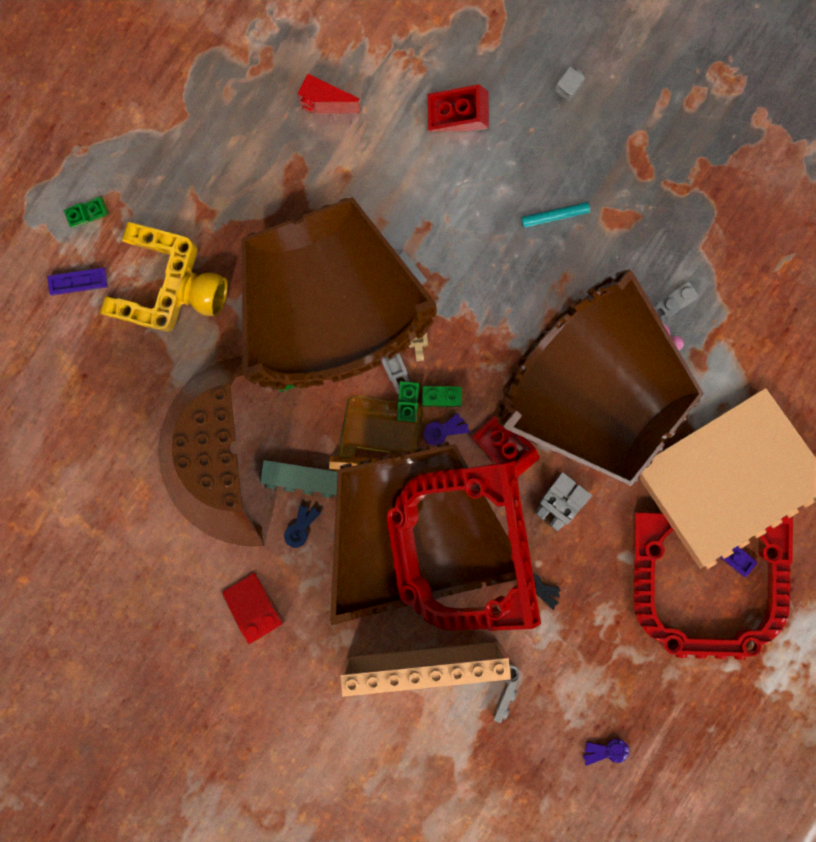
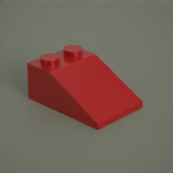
M308 73L297 93L301 108L308 113L313 111L317 114L360 113L361 111L360 98Z
M480 84L427 94L429 132L476 131L489 128V94Z
M495 415L470 438L493 464L515 461L518 478L539 460L540 456L537 449L525 437L503 428L497 422L498 419Z
M256 573L251 574L222 592L248 644L253 643L285 622Z

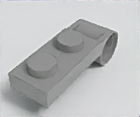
M509 663L510 668L515 669V675L511 679L505 680L507 682L492 716L493 720L499 723L502 722V719L507 718L510 711L508 705L510 701L513 702L517 695V690L515 689L520 672L513 663Z

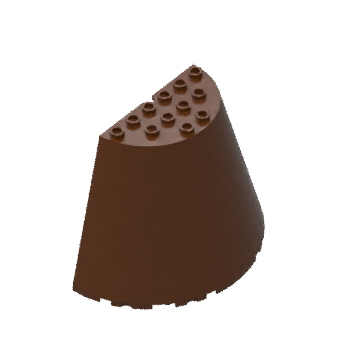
M353 197L341 199L335 204L325 205L313 212H306L300 220L288 219L284 223L269 226L263 231L250 233L247 237L242 238L243 375L253 384L259 382L260 387H271L272 389L284 390L286 388L285 385H294L295 388L303 389L311 386L324 385V380L332 379L333 383L357 376L380 366V361L383 358L388 357V360H392L396 355L409 349L411 341L416 337L421 339L427 333L428 328L434 323L432 317H436L437 314L435 301Z
M629 269L617 272L614 279L609 276L602 282L592 286L587 290L588 296L583 300L578 298L576 301H573L555 318L557 322L552 325V328L547 326L517 363L520 368L516 373L512 371L508 381L505 383L502 389L504 398L502 401L499 400L496 405V418L503 428L632 486L640 479L644 469L652 464V459L655 455L663 450L665 446L663 444L664 440L667 437L671 438L676 433L677 427L688 418V413L700 403V398L704 393L634 273Z
M243 356L221 361L206 368L180 390L171 403L162 424L159 438V464L163 482L170 498L182 515L195 527L207 535L226 543L240 546H264L262 527H254L242 508L237 454L232 453L230 450L231 443L236 441L231 385L236 377L244 376Z
M448 442L438 444L437 448L430 449L427 446L419 448L414 453H411L410 450L400 452L395 458H391V455L379 457V460L375 462L367 459L360 461V464L352 466V463L340 466V469L337 471L330 606L331 625L409 606L402 602L399 589L397 588L393 553L390 547V535L387 529V513L391 508L395 507L398 496L401 495L405 485L413 478L429 472L468 468L455 444L449 445ZM465 490L427 494L418 503V521L413 527L420 575L429 583L433 599L482 588L481 583L486 582V586H492L517 580L514 562L511 558V542L485 496L474 499L469 497Z

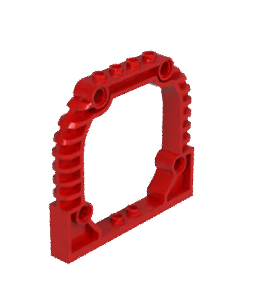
M515 461L421 474L407 483L401 495L398 496L395 507L391 508L387 513V529L391 541L390 547L393 553L397 588L399 589L402 602L406 605H411L417 614H421L427 623L441 630L488 629V631L533 629L539 626L541 619ZM465 490L471 498L476 499L485 496L497 507L505 506L509 529L508 539L511 542L512 548L511 558L514 562L518 586L510 589L507 596H499L489 601L485 607L469 608L446 607L433 599L429 583L420 575L413 527L418 521L417 505L427 494Z
M633 512V607L635 616L642 629L650 637L660 642L665 651L669 654H675L677 658H687V655H695V658L706 659L707 655H710L716 659H726V656H734V659L745 660L746 657L757 656L762 650V645L768 644L777 637L788 621L790 612V564H793V517L788 518V516H784L781 518L783 521L781 524L774 528L770 525L765 528L766 533L757 538L761 543L758 551L759 556L768 563V604L765 617L756 629L740 630L734 638L686 637L679 629L662 625L657 617L654 604L655 561L663 557L665 548L662 543L674 530L663 513ZM655 544L658 547V552L655 555H651L649 548ZM772 547L774 549V555L771 558H769L767 556V550ZM670 639L676 640V645L673 648H668L667 646ZM749 641L754 642L751 650L746 649V644Z

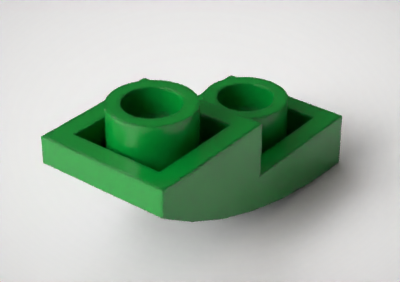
M100 196L84 204L78 203L64 210L70 228L82 226L109 215L104 199Z
M400 381L397 421L416 422L419 382Z

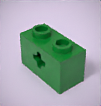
M423 386L422 407H461L462 387Z

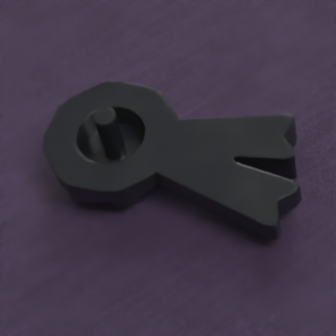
M533 573L536 594L554 610L555 605H558L559 602L550 595L560 597L559 592L561 588L543 585L541 578Z

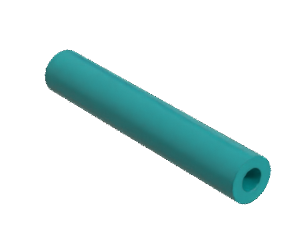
M588 202L522 216V226L526 228L590 213V206Z

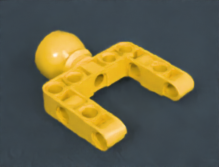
M127 222L122 237L123 242L170 255L165 271L164 284L160 288L155 307L152 309L131 301L105 296L100 314L162 332H170L174 329L183 304H191L192 308L201 315L218 316L226 301L228 281L217 273H203L198 276L192 272L198 250L197 245L184 236ZM153 235L152 241L147 242L148 237ZM188 244V250L183 252V247ZM183 262L182 269L177 270L178 264ZM172 299V304L166 307V302ZM131 308L130 314L126 316V310ZM166 317V323L161 326V320Z

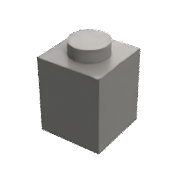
M569 67L557 83L554 91L570 101L585 80L583 73L576 68Z

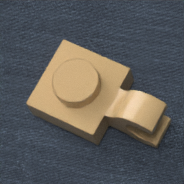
M427 333L421 339H417V337L413 339L409 348H415L416 361H424L423 347L428 346Z

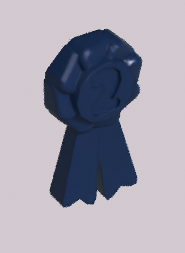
M299 506L296 524L287 527L284 533L287 545L292 548H298L305 544L308 537L307 527L321 514L315 507L306 516L309 507Z

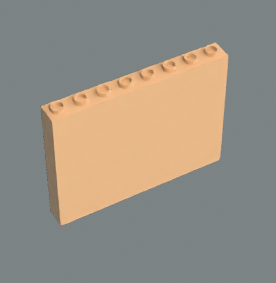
M766 388L656 455L652 459V464L644 469L640 475L641 482L700 569L705 566L707 569L717 564L716 559L721 556L724 559L734 553L733 548L737 546L740 549L750 543L749 538L753 536L756 539L766 533L765 528L770 525L772 528L778 526L783 522L781 518L786 515L788 518L794 516L799 512L797 508L802 505L805 508L815 502L813 498L816 497V457Z
M499 641L346 657L340 675L342 697L511 679L509 658Z

